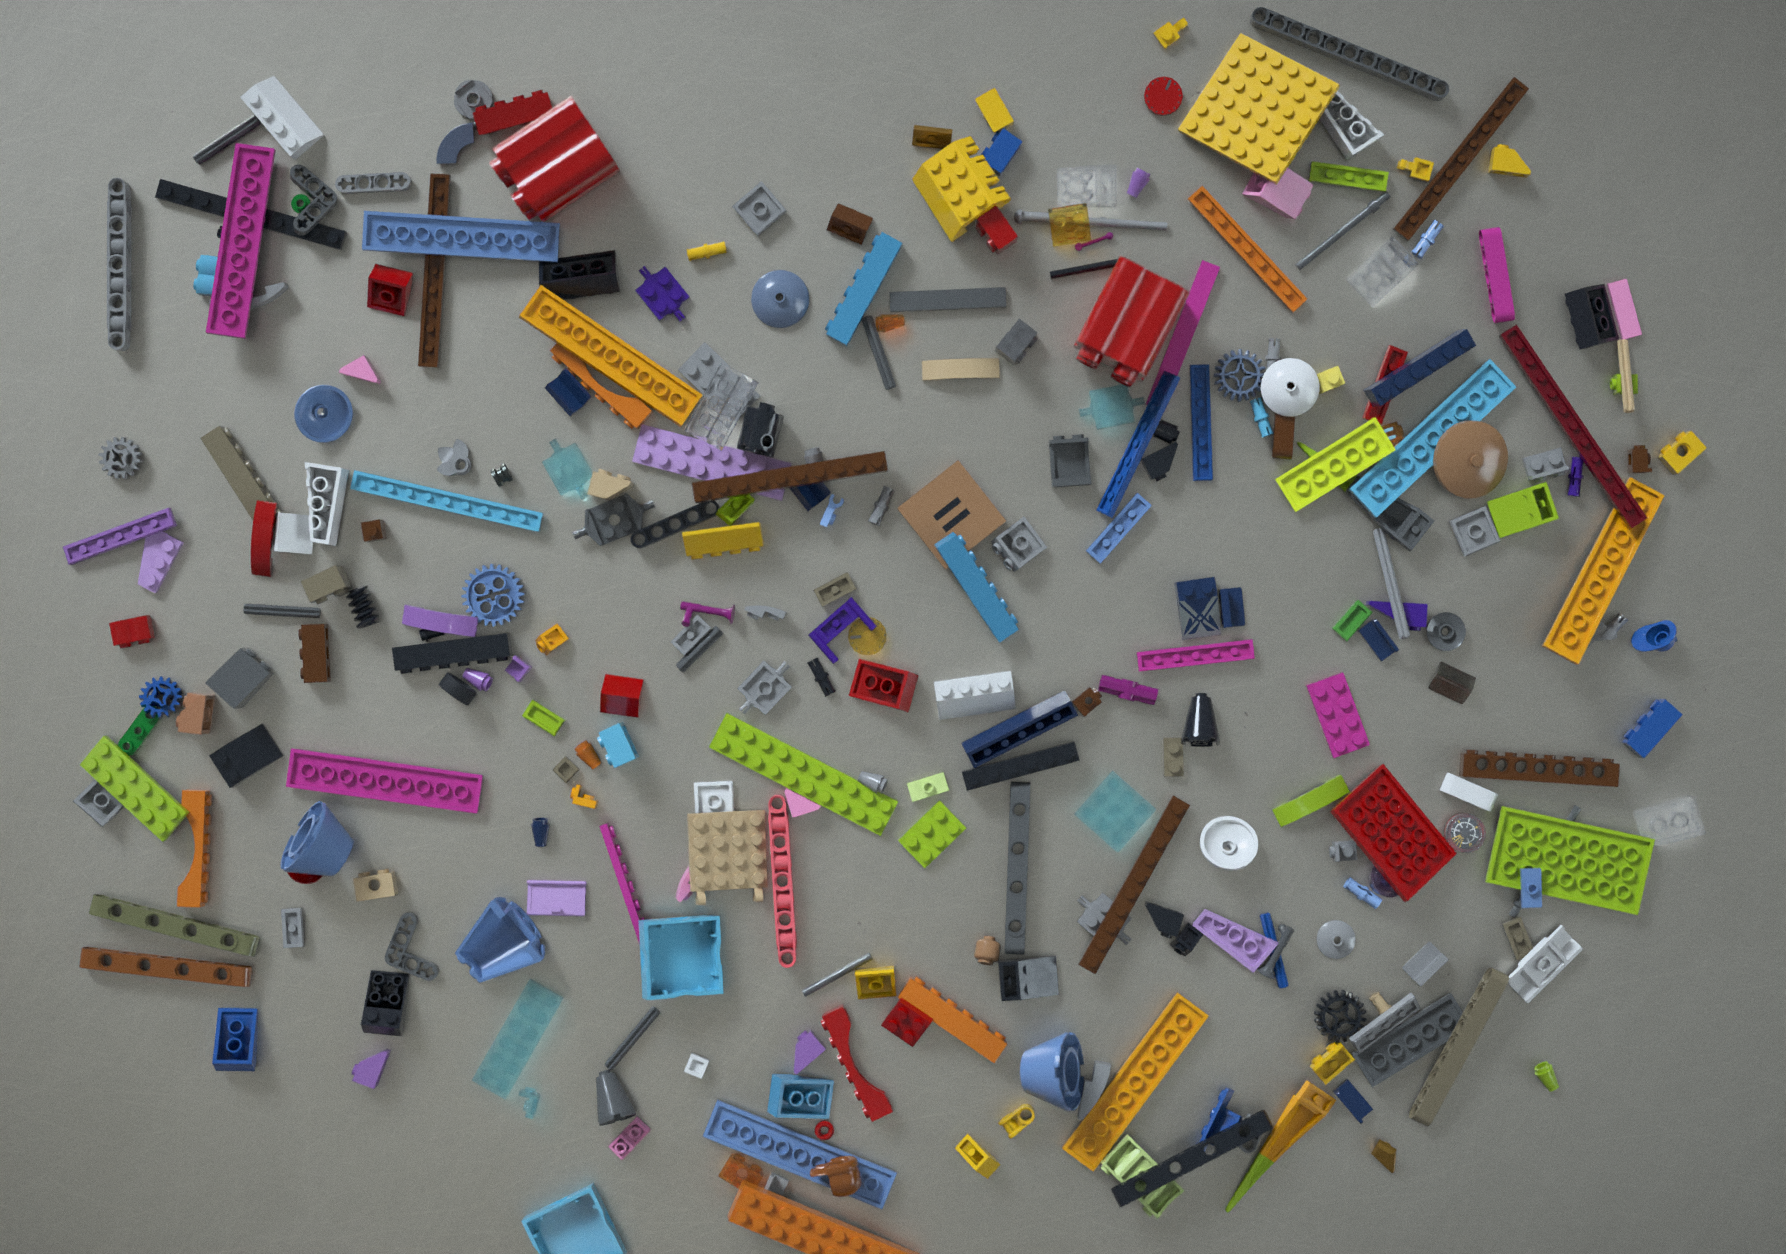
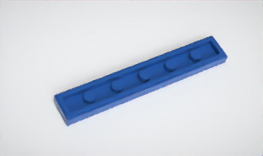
M1209 364L1189 365L1193 481H1212Z

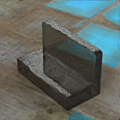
M1441 661L1437 667L1435 677L1428 688L1453 701L1464 704L1473 691L1476 677Z

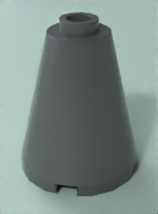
M610 1070L599 1072V1076L596 1077L599 1125L613 1124L616 1121H623L635 1116L636 1110L615 1072H610Z

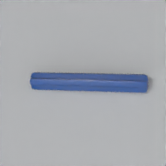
M1261 914L1260 919L1265 937L1278 942L1271 914ZM1280 955L1274 966V973L1278 987L1286 988L1289 984Z

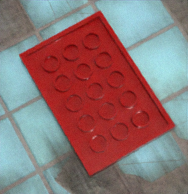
M1384 764L1379 765L1330 811L1404 902L1409 901L1457 854Z

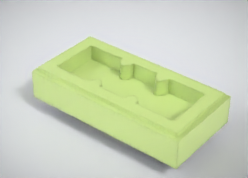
M944 772L907 783L912 802L949 791Z

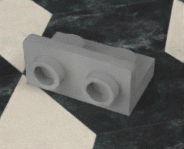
M1561 448L1522 458L1528 481L1534 479L1535 483L1546 480V476L1553 474V477L1565 475L1564 471L1569 469V465L1566 466Z

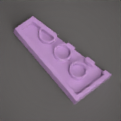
M1204 909L1192 924L1253 973L1278 945V942L1207 909Z

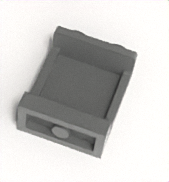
M1084 434L1072 435V439H1065L1064 436H1053V440H1049L1052 488L1091 485L1088 438H1084Z

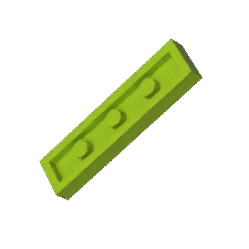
M1312 161L1308 181L1386 192L1389 172Z

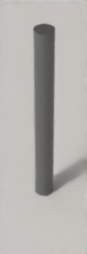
M868 953L806 987L802 990L804 996L812 994L873 960L871 954Z

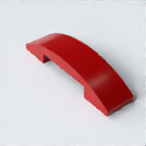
M260 500L256 502L251 536L252 575L272 576L273 524L276 521L277 503Z

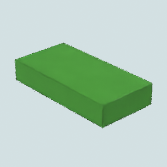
M1356 600L1332 629L1345 641H1348L1373 612L1361 601Z

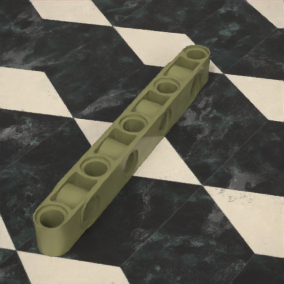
M93 894L89 914L251 957H255L260 939L259 936L100 894ZM116 906L122 909L121 915L115 913ZM154 915L159 918L158 925H155L152 922V917ZM191 925L196 927V935L190 933L189 927ZM228 935L234 938L233 945L227 943L226 938Z

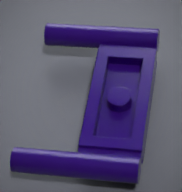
M851 597L808 636L834 664L839 659L827 646L830 641L858 617L870 631L877 626Z

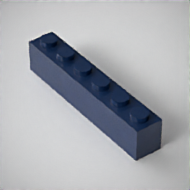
M1468 329L1458 330L1364 389V392L1373 407L1382 406L1477 345Z
M1064 690L961 744L973 767L976 768L1075 718L1078 714Z

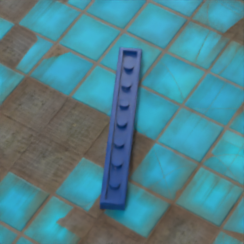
M1167 371L1163 372L1096 511L1113 518L1177 387L1180 377Z

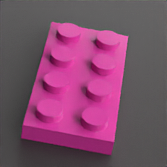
M1343 672L1306 685L1332 758L1370 745Z

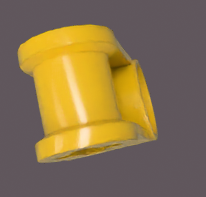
M1022 1104L1013 1112L1004 1116L998 1124L1004 1127L1009 1134V1139H1011L1033 1122L1035 1110L1030 1104ZM1023 1110H1029L1031 1112V1116L1029 1118H1023L1021 1116V1112Z

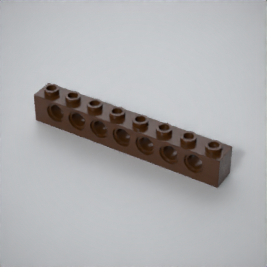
M1466 750V753H1460L1459 776L1618 787L1620 764L1614 763V759L1602 758V762H1594L1595 758L1583 757L1582 761H1577L1573 756H1563L1562 760L1556 759V755H1544V758H1536V754L1524 753V757H1517V753L1505 752V756L1497 755L1496 751H1486V754H1478V750ZM1483 759L1485 767L1480 770L1477 767V762ZM1500 760L1505 764L1504 769L1501 771L1496 768V764ZM1521 761L1524 764V769L1518 772L1516 764ZM1538 763L1543 765L1541 773H1537L1535 770V766ZM1561 764L1563 771L1557 775L1555 773V766ZM1580 765L1582 773L1576 776L1574 768ZM1599 766L1601 768V775L1595 777L1593 771Z

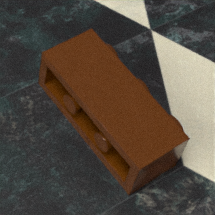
M328 624L301 625V629L298 631L299 640L302 641V648L299 650L300 660H303V668L300 669L301 679H304V683L331 682Z

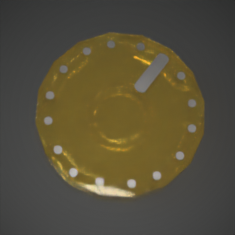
M869 617L877 626L872 631L861 619L856 620L849 629V643L861 655L876 654L886 643L887 634L885 627L875 618Z

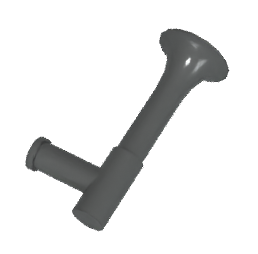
M1285 924L1278 926L1282 936L1265 966L1257 968L1262 975L1271 979H1275L1273 974L1274 966L1295 931L1292 927Z

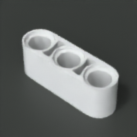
M1448 772L1440 787V791L1489 812L1492 811L1499 795Z

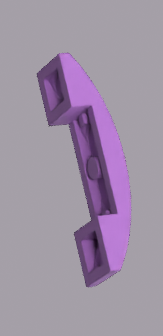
M405 605L402 624L437 632L476 637L478 617Z

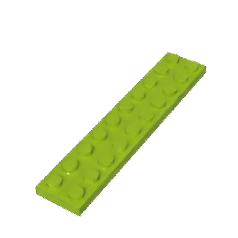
M726 713L709 748L879 836L884 831L898 803L897 800L883 793L877 792L876 794L858 782V780Z

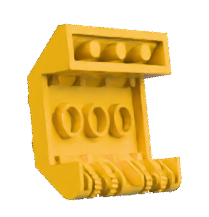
M971 136L953 141L922 163L912 179L951 242L968 231L966 229L968 224L995 205L1000 209L1011 201L1009 194L1005 192L1003 186L993 189L989 188L996 185L999 179L995 176L996 174L989 163L985 161L984 155L973 158L969 157L979 151Z

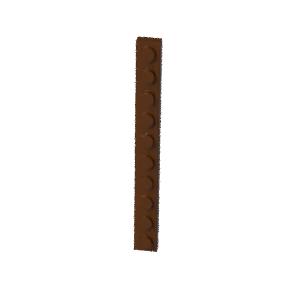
M1512 78L1393 228L1397 234L1406 241L1411 239L1529 90L1527 86L1517 78Z
M430 173L428 215L448 216L451 175ZM425 254L418 357L419 367L439 368L446 256Z
M1174 795L1171 797L1079 961V966L1096 975L1190 807L1186 802Z

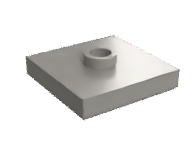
M762 181L732 206L757 236L787 212Z
M1486 506L1449 521L1464 557L1501 542Z

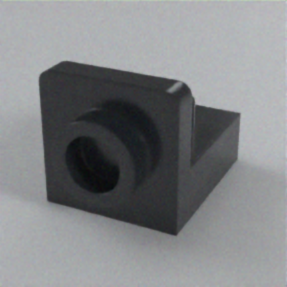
M1188 922L1170 945L1176 953L1186 956L1192 952L1203 936V933Z

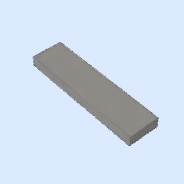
M1412 993L1408 994L1351 1036L1349 1039L1354 1049L1360 1054L1421 1009L1415 996Z

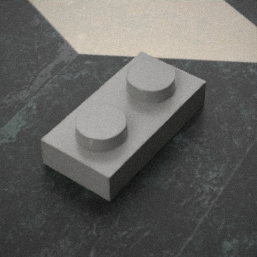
M697 614L690 621V626L685 627L671 643L685 656L711 627Z
M302 908L281 909L283 948L304 947Z

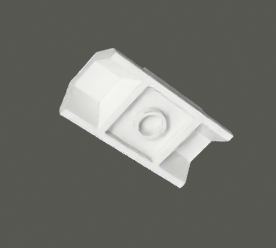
M1562 925L1548 938L1544 937L1518 963L1519 966L1509 975L1508 984L1527 1003L1583 950L1564 930L1565 928Z

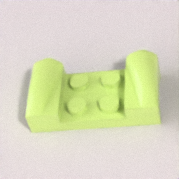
M1127 1134L1103 1158L1100 1168L1108 1176L1112 1173L1122 1183L1157 1165V1163ZM1173 1180L1138 1200L1144 1205L1142 1209L1150 1217L1154 1215L1158 1219L1166 1207L1182 1194L1184 1190ZM1137 1181L1135 1184L1136 1190H1143L1146 1185L1145 1181Z

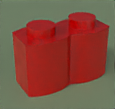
M150 615L109 623L113 646H119L120 649L132 647L131 643L138 642V645L150 643V639L155 638Z

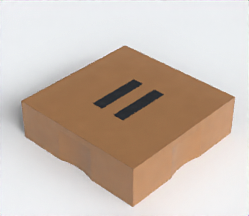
M959 460L897 508L945 570L948 566L934 544L954 532L957 536L960 534L966 542L964 547L968 552L1006 522Z

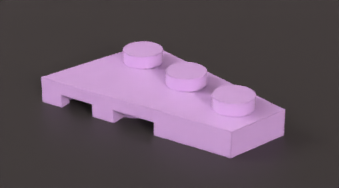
M165 532L146 537L138 585L153 593H157L184 542Z

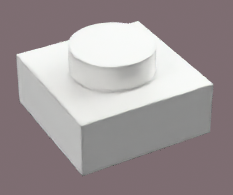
M691 1053L684 1072L702 1079L709 1060Z

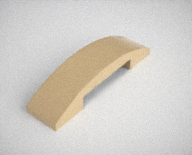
M999 358L922 361V381L1000 378Z

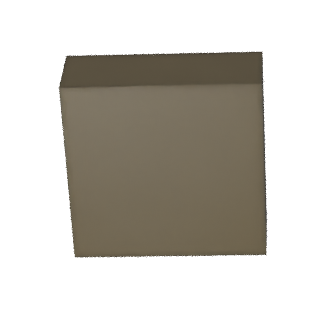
M565 756L552 770L567 783L580 769Z

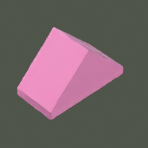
M364 355L339 370V373L377 384L381 382L368 357Z
M788 788L784 791L792 818L819 810L821 806Z

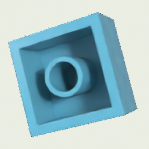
M624 722L598 732V742L601 748L605 747L608 753L605 757L610 766L613 765L616 768L639 757Z

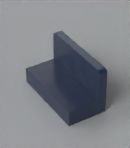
M566 368L557 378L545 386L548 393L570 417L582 409L591 398V395Z
M824 483L789 488L807 511H810L831 494Z
M1242 588L1218 589L1222 628L1244 626L1245 616Z
M1372 619L1357 630L1380 662L1394 652L1399 651V648L1377 619Z
M1348 1079L1333 1090L1335 1095L1360 1124L1364 1122L1362 1119L1373 1110Z

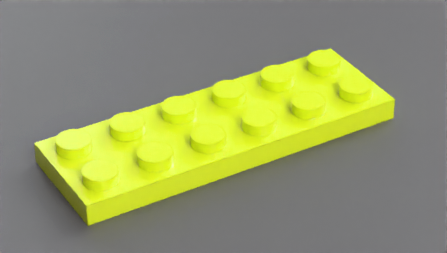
M1376 417L1275 480L1294 511L1297 512L1396 449Z

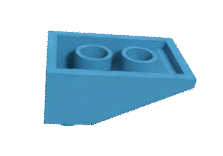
M772 1074L767 1112L776 1118L829 1119L834 1080L792 1074Z

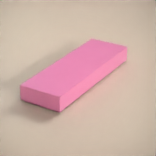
M1627 279L1607 284L1621 339L1642 335Z

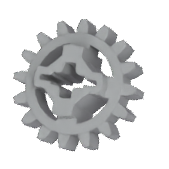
M117 437L113 438V442L107 440L108 446L101 447L104 453H99V456L103 457L99 464L105 465L102 470L108 471L107 475L111 477L114 475L116 479H120L121 476L127 479V474L135 475L133 470L140 469L137 463H142V460L138 459L142 452L136 451L139 446H132L133 440L129 439L126 442L125 437H121L120 441ZM124 445L128 448L121 450L117 446ZM119 454H120V455H123V456L121 457L122 462L118 461L119 458H120V457L118 456ZM118 466H120L121 468H123V470L117 471L113 468H117Z

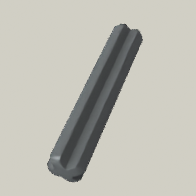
M714 626L676 664L677 668L685 672L723 635V632L717 626Z

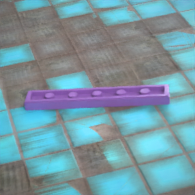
M166 508L63 546L68 565H73L176 527L177 524L172 509Z

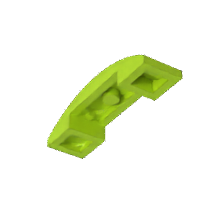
M1340 774L1323 785L1272 809L1280 827L1332 803L1350 791Z

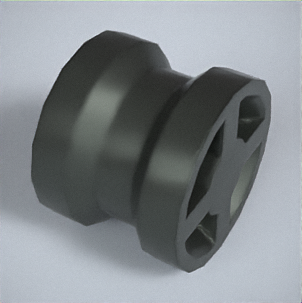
M505 463L501 464L498 469L490 470L498 487L503 486V483L506 481H513Z

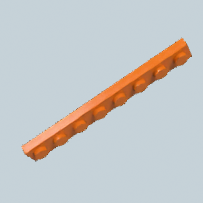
M1203 186L1187 199L1292 313L1307 300L1303 293Z

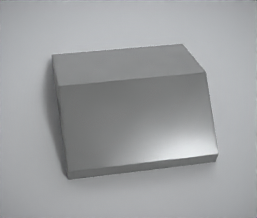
M96 780L73 800L77 806L101 827L112 820L124 807Z

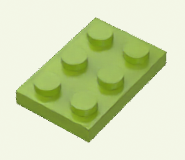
M939 800L898 841L926 868L966 827Z

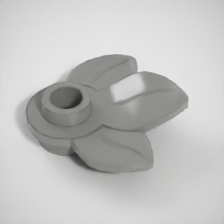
M456 439L453 448H438V455L443 463L440 464L437 470L441 474L451 476L469 473L472 464L468 458L469 449L466 444ZM461 462L465 463L464 469L459 468Z

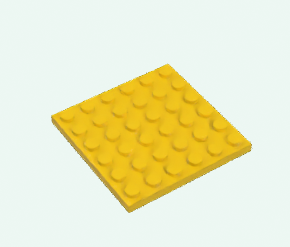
M1240 33L1178 128V131L1277 185L1340 86L1325 76Z

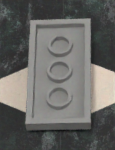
M705 342L678 369L733 424L746 412L747 407H751L760 398V395Z

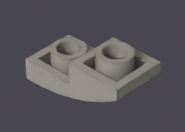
M746 606L744 609L748 612L747 616L758 620V617L763 618L765 613L768 612V617L778 621L779 618L784 619L787 613L768 606Z

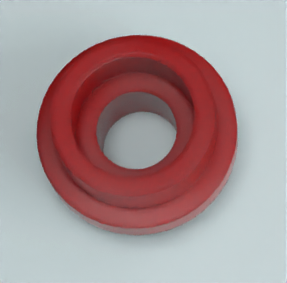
M829 1121L817 1123L815 1127L817 1138L820 1140L830 1139L834 1134L833 1125ZM827 1127L828 1132L822 1133L821 1128Z

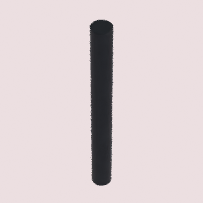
M1118 259L1050 271V278L1054 279L1112 268L1116 265Z

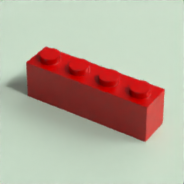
M543 90L532 92L531 97L525 98L524 95L513 97V101L509 103L502 100L495 102L494 107L487 108L486 105L476 107V112H472L478 135L481 136L536 120L552 109L548 92L543 93Z

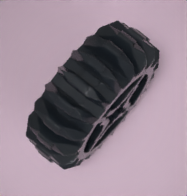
M1334 990L1333 997L1327 992L1326 996L1328 999L1325 1000V998L1321 997L1320 1000L1323 1004H1316V1007L1320 1008V1011H1314L1315 1015L1320 1016L1314 1019L1315 1023H1320L1316 1028L1318 1030L1323 1029L1321 1034L1323 1036L1328 1034V1040H1332L1335 1036L1336 1042L1340 1041V1037H1342L1343 1042H1347V1036L1351 1037L1353 1032L1357 1033L1358 1027H1365L1360 1023L1361 1021H1367L1366 1017L1361 1016L1367 1013L1365 1009H1360L1364 1004L1363 1002L1357 1003L1359 1001L1358 996L1352 999V992H1349L1346 996L1345 990H1341L1340 995L1337 990ZM1336 1001H1344L1336 1009L1329 1008ZM1349 1003L1354 1007L1355 1019L1348 1016ZM1342 1011V1014L1347 1019L1340 1018V1020L1338 1021V1018L1334 1013L1337 1014L1338 1012L1340 1013ZM1325 1013L1330 1014L1333 1018L1331 1029L1326 1024ZM1344 1023L1351 1025L1346 1030L1337 1031Z

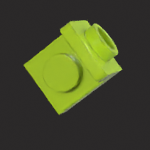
M1615 374L1610 379V390H1613V395H1622L1621 374ZM1631 374L1633 394H1638V374Z

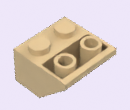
M599 469L598 472L593 471L587 494L610 501L633 488L635 483L631 482V478L618 474L617 477H613L609 471Z

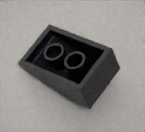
M263 723L209 755L229 788L238 786L284 756Z

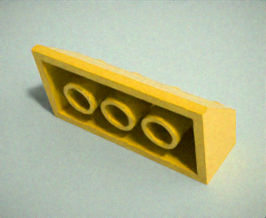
M760 522L682 532L686 556H691V560L702 559L705 554H710L711 557L722 556V552L727 551L730 552V555L740 554L743 549H749V552L760 551V547H764L762 525Z

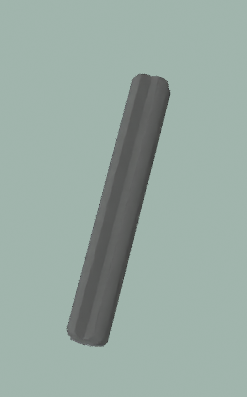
M252 115L194 154V160L196 163L202 164L259 126L261 121L256 115Z
M866 316L862 318V323L886 390L896 387L873 317Z
M244 604L243 609L244 614L305 618H320L321 615L320 608Z
M653 1006L606 1061L605 1066L608 1069L613 1070L659 1016L660 1011Z

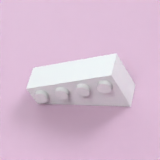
M1338 91L1320 117V121L1346 160L1375 143L1384 135L1380 130L1378 131L1372 126V123L1367 118L1365 119L1353 105H1350Z
M305 462V469H307L306 486L308 487L307 503L310 516H308L310 542L336 546L349 470Z

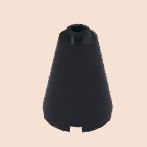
M1196 693V696L1191 698L1181 737V744L1186 745V742H1190L1192 747H1213V743H1216L1217 746L1220 744L1212 700L1206 693Z

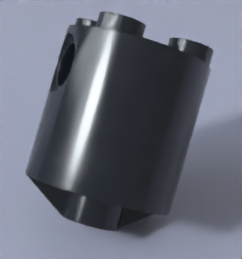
M760 402L758 408L747 407L737 449L751 451L762 456L774 457L784 416L775 412L774 405Z

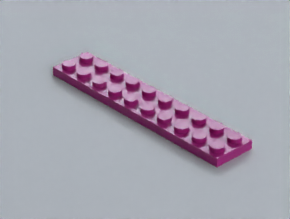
M239 143L235 145L206 326L207 334L246 339L276 152L274 148Z
M291 748L286 787L477 814L484 775Z

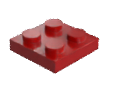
M901 997L884 1019L881 1026L913 1047L932 1023L933 1018Z

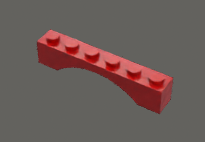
M840 1005L822 1014L823 1019L820 1022L824 1030H828L831 1035L829 1041L833 1049L837 1048L839 1052L837 1058L841 1066H846L848 1072L845 1074L849 1083H854L856 1087L854 1093L857 1100H862L865 1106L862 1108L865 1117H870L873 1122L892 1113L893 1107L885 1091L868 1082L854 1064L849 1046V1031L852 1021L844 1005Z

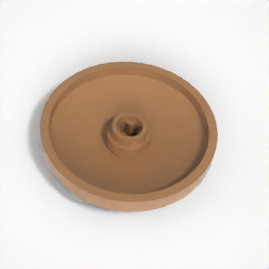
M1474 420L1462 421L1447 429L1440 437L1433 456L1434 472L1439 483L1449 493L1462 498H1478L1491 492L1501 482L1508 464L1507 446L1501 434L1491 425Z

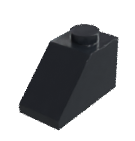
M1177 441L1141 459V463L1150 481L1155 479L1157 482L1167 477L1165 473L1170 471L1178 447Z
M1146 901L1145 906L1157 930L1161 932L1160 935L1170 939L1172 936L1177 937L1184 914Z

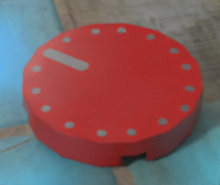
M1165 76L1152 80L1144 93V101L1147 108L1159 116H1167L1177 111L1183 98L1182 89L1178 82Z

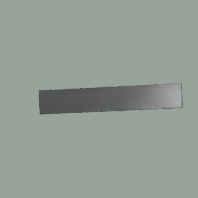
M1006 287L890 292V312L1006 307Z

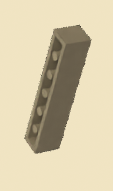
M218 426L200 439L253 520L257 500L275 503V500L269 492H265L263 488L265 484L259 476L256 477L253 473L254 467L249 460L246 461L242 456L244 451L240 445H235L232 438L234 436L229 428ZM276 509V516H277V513H283V512H282L280 509H278V510ZM276 521L273 524V532L276 530Z

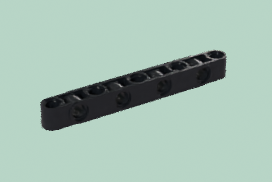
M1265 1109L1122 1182L1113 1187L1111 1191L1119 1207H1123L1271 1130L1274 1126ZM1242 1126L1249 1128L1247 1136L1243 1137L1240 1135L1239 1130ZM1207 1144H1213L1215 1148L1214 1152L1210 1155L1205 1153V1146ZM1173 1162L1180 1164L1178 1172L1170 1171V1165ZM1139 1180L1145 1181L1146 1184L1145 1188L1141 1191L1135 1188V1184Z

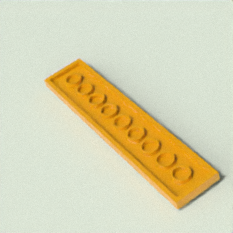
M540 285L519 315L520 319L679 427L683 425L702 397L701 393L542 285Z
M1631 477L1628 478L1625 485L1647 516V519L1629 530L1615 507H1613L1542 647L1575 665L1579 664L1665 496Z
M1177 992L1102 1092L1092 1110L1082 1119L1062 1146V1149L1094 1172L1209 1015Z

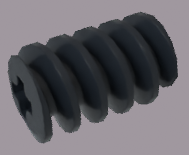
M368 585L353 589L346 596L347 600H352L348 604L349 607H355L351 614H358L354 618V621H360L356 626L358 629L379 623L375 622L379 615L372 614L376 607H369L374 601L367 600L371 593H364Z

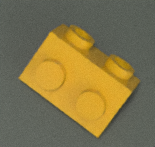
M1332 1042L1327 1046V1051L1322 1056L1319 1054L1311 1061L1310 1068L1325 1085L1355 1060L1340 1042Z

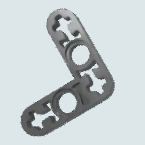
M298 164L290 169V179L314 200L295 218L293 228L298 235H306L336 206L337 195L306 167ZM295 172H302V177H295ZM310 183H317L319 189L311 191L308 185ZM323 195H325L327 198L331 196L332 202H330L329 200L325 202V197ZM317 208L321 211V214L316 217L312 216L310 210ZM307 216L309 220L306 222V228H299V223L303 224Z
M407 912L399 919L386 951L385 961L392 967L431 981L439 975L438 966L433 962L406 952L418 924L416 914ZM409 916L412 917L411 921L414 922L413 924H410L407 928V930L411 931L410 933L405 930H400V927L405 928L406 921H404V918H408ZM398 934L406 936L407 941L405 944L397 942L396 937ZM393 945L397 948H403V951L398 950L396 956L399 958V960H395L394 962L391 961L392 957L389 956L390 954H393L396 950V948L392 947ZM409 959L416 960V969L411 970L407 967ZM424 963L423 968L429 969L432 967V971L435 974L427 976L428 972L421 970L418 973V970L421 968V964Z

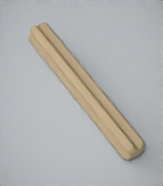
M1623 339L1617 341L1623 409L1625 413H1632L1635 411L1629 347L1628 340Z

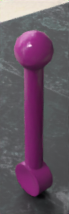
M1108 232L1105 236L1083 244L1077 243L1075 249L1081 251L1083 247L1105 239L1111 240L1114 235L1112 232Z

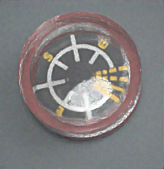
M1460 813L1448 820L1444 829V836L1454 850L1470 853L1482 846L1485 841L1486 830L1478 817L1467 813Z

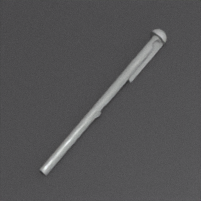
M1022 209L1017 210L1014 214V219L1018 224H1021L1022 221L1167 230V223L1107 219L1105 217H1075L1058 213L1022 211Z

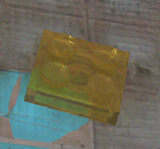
M1086 203L1048 209L1053 247L1091 240Z

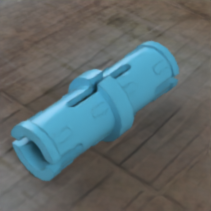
M1259 397L1249 401L1255 415L1254 421L1258 424L1261 437L1273 435L1274 433L1268 420L1270 416L1265 411L1262 398Z

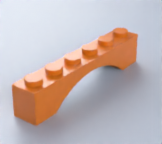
M556 343L550 350L553 353L552 358L559 365L563 362L574 377L576 375L582 379L580 383L587 390L592 388L597 392L595 397L602 403L607 401L611 405L609 409L615 415L621 414L626 419L623 422L631 429L634 426L639 429L654 413L638 398L624 397L606 390L592 377L584 361Z
M186 789L182 790L181 805L189 811L186 817L192 827L195 852L190 871L184 881L178 886L177 907L200 908L205 906V903L208 901V892L205 890L206 884L209 881V873L206 872V868L210 861L207 845H210L211 841L208 826L211 825L212 820L211 814H209V806L212 805V795H210V790Z

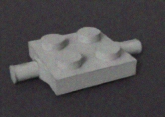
M763 661L737 688L747 700L739 708L742 711L747 706L743 711L744 714L753 706L766 715L792 688L783 677L785 671L790 667L787 665L782 670L787 664L785 661L778 669L772 668Z
M1101 893L1091 903L1083 895L1080 897L1081 899L1077 900L1085 908L1083 915L1077 922L1092 936L1095 935L1113 902L1104 893ZM1130 916L1127 917L1116 937L1125 945L1131 941V938L1123 932L1125 926L1132 919Z

